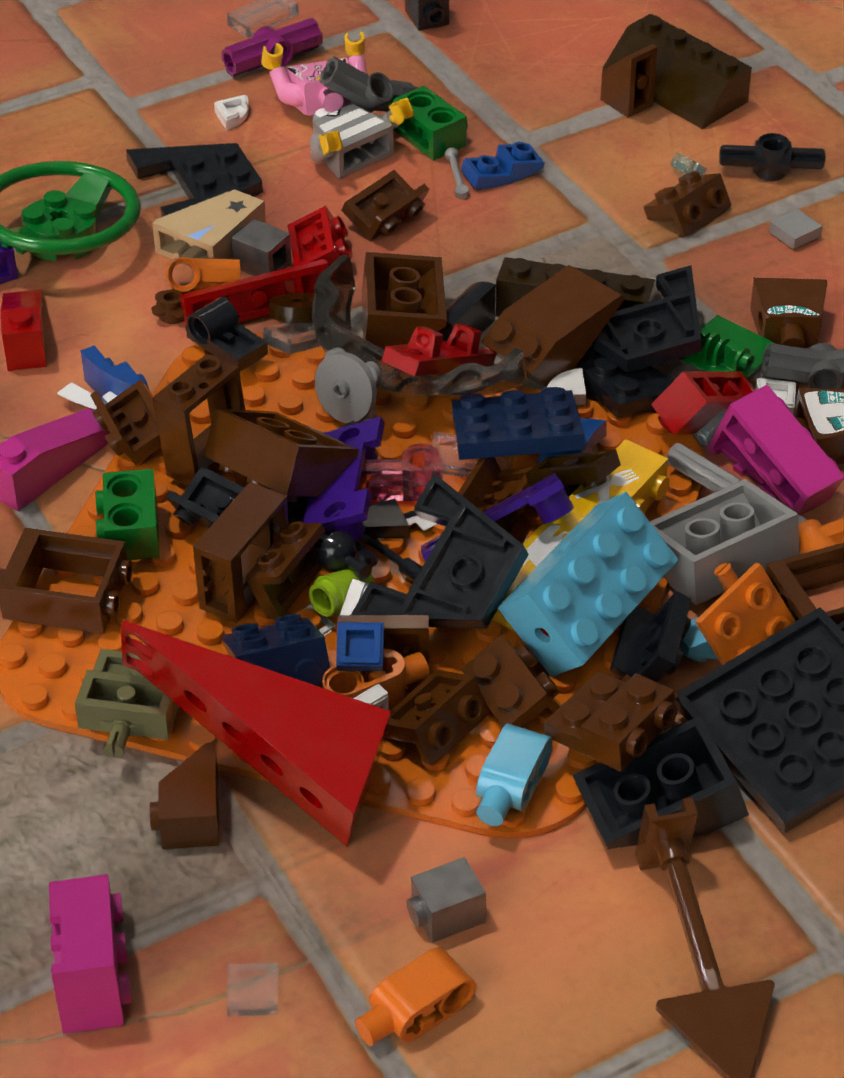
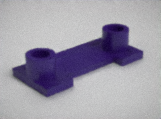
M381 416L324 433L359 449L358 457L318 497L308 498L303 523H322L329 535L339 530L346 531L355 542L363 536L365 526L362 521L368 518L372 495L368 488L359 490L362 470L372 466L379 456L376 447L381 446L385 424Z
M554 473L483 513L495 522L529 503L530 507L533 506L542 523L547 524L567 514L574 506L562 482ZM440 536L421 545V554L425 562Z

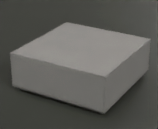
M797 208L770 221L769 232L794 250L821 237L822 225Z

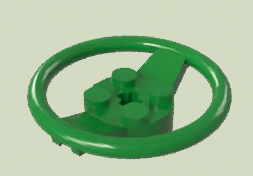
M46 161L27 164L0 174V193L9 186L31 178L54 175L80 177L66 194L58 190L48 191L44 194V199H40L24 208L21 212V227L6 228L0 224L1 246L7 249L10 246L14 247L17 253L22 255L29 252L38 258L50 261H57V255L74 254L75 259L81 258L92 250L109 245L125 236L136 224L140 215V199L133 186L120 175L96 165L73 161ZM114 189L123 197L126 203L125 213L114 225L96 233V219L110 191Z

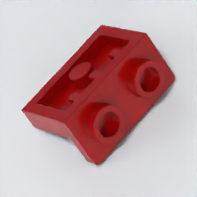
M326 205L287 225L288 233H290L294 266L325 259L329 266L335 263L344 277L351 274L349 260L353 258V255L344 238L348 236L347 228L339 216L333 217Z

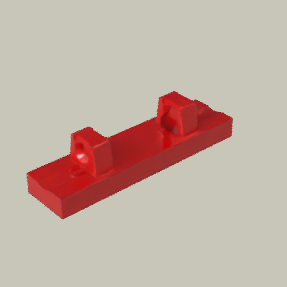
M325 259L179 295L185 327L189 315L222 296H226L227 300L234 306L240 322L269 315L270 298L282 294L309 293L334 299L329 263Z
M455 324L448 341H442L443 335L422 326L415 328L408 344L386 346L382 362L410 375L423 376L492 368L496 355L488 349L479 348L482 332L469 325Z

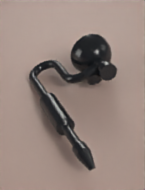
M339 530L330 535L324 532L314 544L319 549L317 554L318 564L328 571L337 572L351 568L354 570L356 577L360 580H365L370 576L372 567H375L378 563L377 556L359 542H355L346 531ZM363 534L358 540L370 545L397 564L399 571L413 582L422 569V566L411 558L403 559L369 535Z

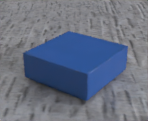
M338 622L337 671H383L384 623Z

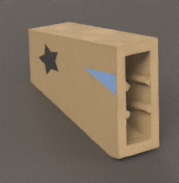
M234 189L158 218L152 223L155 253L170 259L177 257L233 259L232 237L253 219L266 224L264 200Z

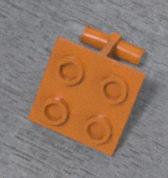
M730 563L719 565L714 570V575L717 576L724 588L723 595L695 621L722 665L796 622L766 571L759 563L751 566L740 578L737 577Z

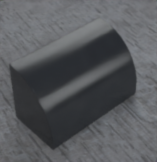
M484 281L476 282L470 285L446 307V327L438 331V333L443 335L442 341H448L455 324H466L483 332L495 321L496 284Z

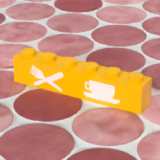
M625 439L616 448L621 466L607 476L608 480L604 484L593 488H583L581 484L569 496L574 508L562 517L550 523L542 524L523 543L529 555L503 601L594 506L626 491L645 515L648 507L655 500H661L668 490L670 479L667 477L668 458ZM497 610L492 620L515 631L501 612Z

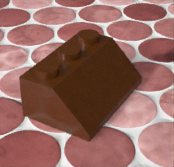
M366 252L362 283L364 354H374L378 357H383L386 346L408 344L416 327L424 326L437 332L446 327L447 315L442 257Z
M215 408L204 456L219 463V470L223 472L244 475L247 477L246 483L251 482L265 488H271L280 494L286 495L287 501L298 502L299 497H318L358 457L359 449L278 412Z

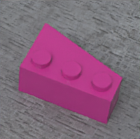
M768 385L729 405L707 447L714 455L722 452L735 463L733 464V470L740 476L746 473L751 475L761 483L759 486L761 490L800 516L831 499L844 479V475L839 470L835 461L825 454L815 442L809 430L799 423L788 410L785 402L780 397H777Z
M108 874L49 882V912L53 936H50L51 952H54L55 963L51 964V976L63 1034L124 1026L122 1005L132 1004L129 974H119V963L128 962L125 933L115 932V923L124 922L121 893L111 894Z

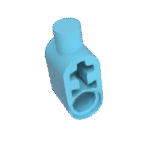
M508 723L504 725L481 769L477 782L476 795L482 798L476 810V814L482 822L490 826H499L503 823L510 808L520 811L526 809L549 762L553 745L552 737Z

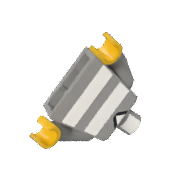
M404 98L389 105L390 111L384 115L373 114L357 105L350 104L333 112L320 108L315 112L312 120L313 135L309 141L311 159L317 164L325 162L333 173L341 179L394 155L393 129L403 123L405 119L415 115L409 99Z

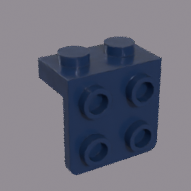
M289 614L276 618L275 624L259 628L257 624H243L232 628V634L222 637L223 645L231 657L323 688V675L330 669L325 637L308 618H301L300 614Z

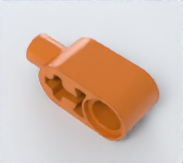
M384 649L383 671H337L336 666H333L324 673L322 686L324 689L355 698L379 684L388 692L389 710H391L405 698V686L429 677V667L421 652L402 657L400 653L394 650Z
M433 948L394 972L376 986L369 999L372 1009L355 1019L356 1029L364 1042L369 1046H373L393 1032L401 1041L411 1042L463 1009L473 998L477 984L444 948Z

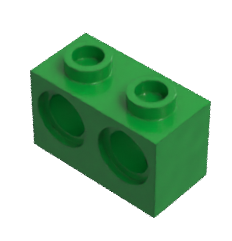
M426 86L391 99L392 104L398 100L408 98L415 114L405 119L393 131L434 161L445 156V151L448 148L459 150L467 146V117Z
M143 469L103 473V490L95 491L97 516L104 515V519L96 520L97 538L125 541L127 560L160 558L154 470Z

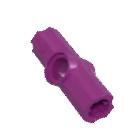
M309 18L277 30L270 26H263L254 33L252 38L225 47L221 53L227 73L234 77L263 67L261 63L263 46H266L268 53L275 54L276 43L283 47L281 67L286 66L293 56L318 48L319 45L323 44V36L318 22L313 18Z

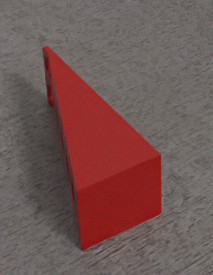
M123 620L121 625L122 666L137 670L347 847L384 746L391 711ZM129 634L136 636L141 641L130 638ZM129 653L136 655L141 660L131 657Z

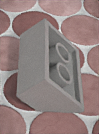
M746 479L650 521L679 559L665 574L669 585L676 591L691 598V602L695 605L709 601L723 593L724 588L717 576L714 575V570L723 563H730L737 577L740 578L755 563L761 564L766 571L767 563L800 555L798 513Z

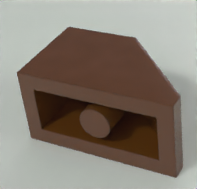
M651 44L602 70L600 100L627 118L653 106L658 47Z
M205 743L158 782V802H150L151 831L160 830L162 849L220 846L218 766L215 743Z

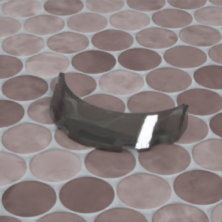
M344 254L341 255L318 276L314 286L315 295L312 306V321L320 345L326 353L333 348L339 347L346 353L357 356L364 363L368 361L376 363L382 373L381 381L376 384L377 388L403 394L460 399V397L466 394L488 396L526 384L527 374L524 351L515 348L502 361L493 366L486 367L476 363H466L440 376H413L382 362L385 350L354 334L350 313L356 285L350 257Z

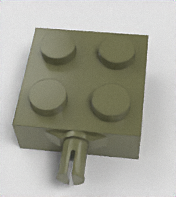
M101 649L94 669L86 671L75 702L78 728L109 732L110 735L104 751L111 757H114L116 751V758L124 755V749L130 736L169 740L179 708L174 701L137 670L122 666V651ZM129 653L131 657L141 660L136 655Z

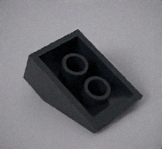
M701 716L658 735L648 745L644 754L635 758L622 772L600 762L572 775L608 849L637 845L644 807L648 804H655L658 816L680 813L683 799L693 797L698 815L692 837L708 835L749 815L738 783Z

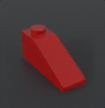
M41 289L3 293L1 332L8 371L47 367Z
M683 371L651 405L660 415L658 417L660 424L668 432L674 435L696 434L719 424L731 403L756 390L741 371Z

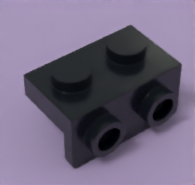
M201 466L182 496L170 491L166 499L176 509L173 515L181 522L192 528H195L198 523L208 530L244 487Z
M676 591L655 614L637 605L623 621L610 671L621 678L626 674L632 677L637 673L655 682H658L665 673L672 675L683 655V652L679 650L680 642L687 634L691 625V619L687 615L692 599Z

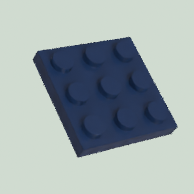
M548 387L543 389L541 393L525 394L519 390H510L503 392L501 396L484 397L481 394H466L460 397L459 400H452V414L459 460L585 450L584 431L572 390L565 391L561 387Z

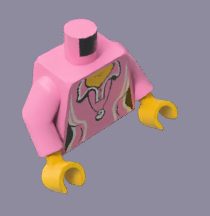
M360 31V40L357 42L348 40V32L345 33V51L351 57L349 59L340 58V60L367 74L365 57L361 56L365 52L364 33ZM276 43L275 54H270L267 52L266 46H263L261 63L266 69L272 70L270 77L281 102L292 105L303 114L309 116L314 115L320 108L333 112L350 104L347 98L320 83L321 72L325 68L327 61L281 67L283 47Z

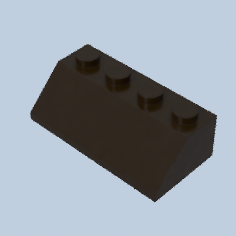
M651 13L627 26L602 68L604 70L624 57L651 44L656 45L658 48L654 103L701 129L748 103L751 66Z
M504 257L496 279L495 316L500 317L506 308L566 266L528 261L523 258ZM576 268L625 298L616 311L657 300L659 291L656 288L655 279L642 278L637 275L603 272L597 269Z

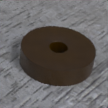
M291 293L274 296L269 300V316L274 320L289 323L323 321L331 317V299L323 295L309 293Z

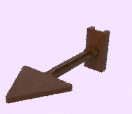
M693 797L683 799L680 813L658 816L655 804L645 805L635 852L640 870L661 867L662 870L666 871L702 992L660 999L657 1001L656 1011L724 1078H750L775 983L772 980L726 987L722 982L687 868L689 863L688 853L698 815Z

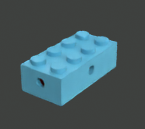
M625 491L594 506L510 593L497 609L549 675L554 677L584 665L679 559Z

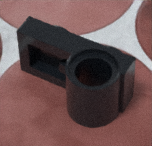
M219 297L187 317V338L217 358L238 366L239 372L268 355V342L242 326L236 309L231 302L223 297Z

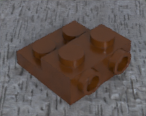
M598 671L544 722L545 735L552 737L553 741L622 772L635 758L644 754L648 745L663 730H668L674 723L677 716L675 691L637 673L627 682H624Z

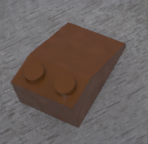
M568 265L506 308L481 343L504 363L542 387L547 388L549 382L555 376L576 367L625 298L618 292Z

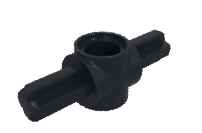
M767 133L760 136L758 140H755L754 146L722 145L719 150V163L721 165L753 167V173L766 181L783 179L786 174L790 173V168L822 169L826 160L824 149L794 148L787 137L778 133Z

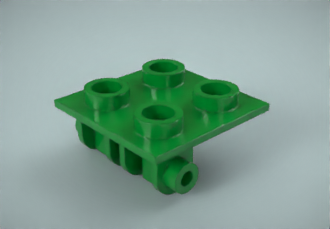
M717 315L705 326L701 327L699 325L701 352L680 358V360L702 371H741L747 379L761 367L766 345L776 343Z

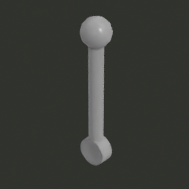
M448 148L445 151V158L450 161L455 178V197L466 199L469 196V188L463 185L457 163L459 153L455 148Z

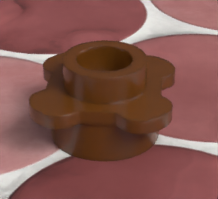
M178 290L159 291L155 294L157 302L152 307V314L167 324L183 322L184 315L179 295L188 292H180Z

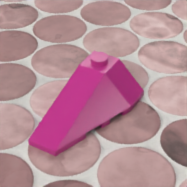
M88 408L13 435L1 442L0 501L20 511L109 444L105 436L110 432L109 430L105 431L93 416L92 411L95 409Z

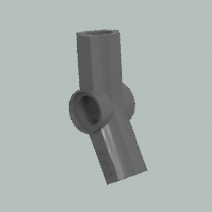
M335 56L327 61L320 76V83L324 84L325 87L347 98L350 105H357L370 113L373 111H390L391 99L419 88L413 86L411 82L389 80L387 76L379 72L369 76Z
M770 343L766 345L763 353L761 375L764 378L807 384L809 388L840 389L844 384V349L837 350L833 345L827 343H818L808 349Z

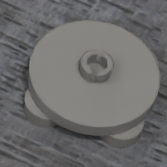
M333 348L326 353L325 359H323L316 370L315 390L317 397L325 411L341 422L349 423L353 420L355 422H363L373 419L376 415V384L381 381L382 373L376 363L372 361L364 363L360 358L346 353L342 348Z

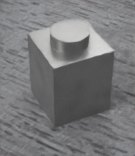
M253 219L232 237L233 259H240L241 271L257 276L285 269L292 264L290 233Z
M465 857L411 877V898L406 901L407 909L413 924L416 927L423 926L432 943L485 923L486 892Z

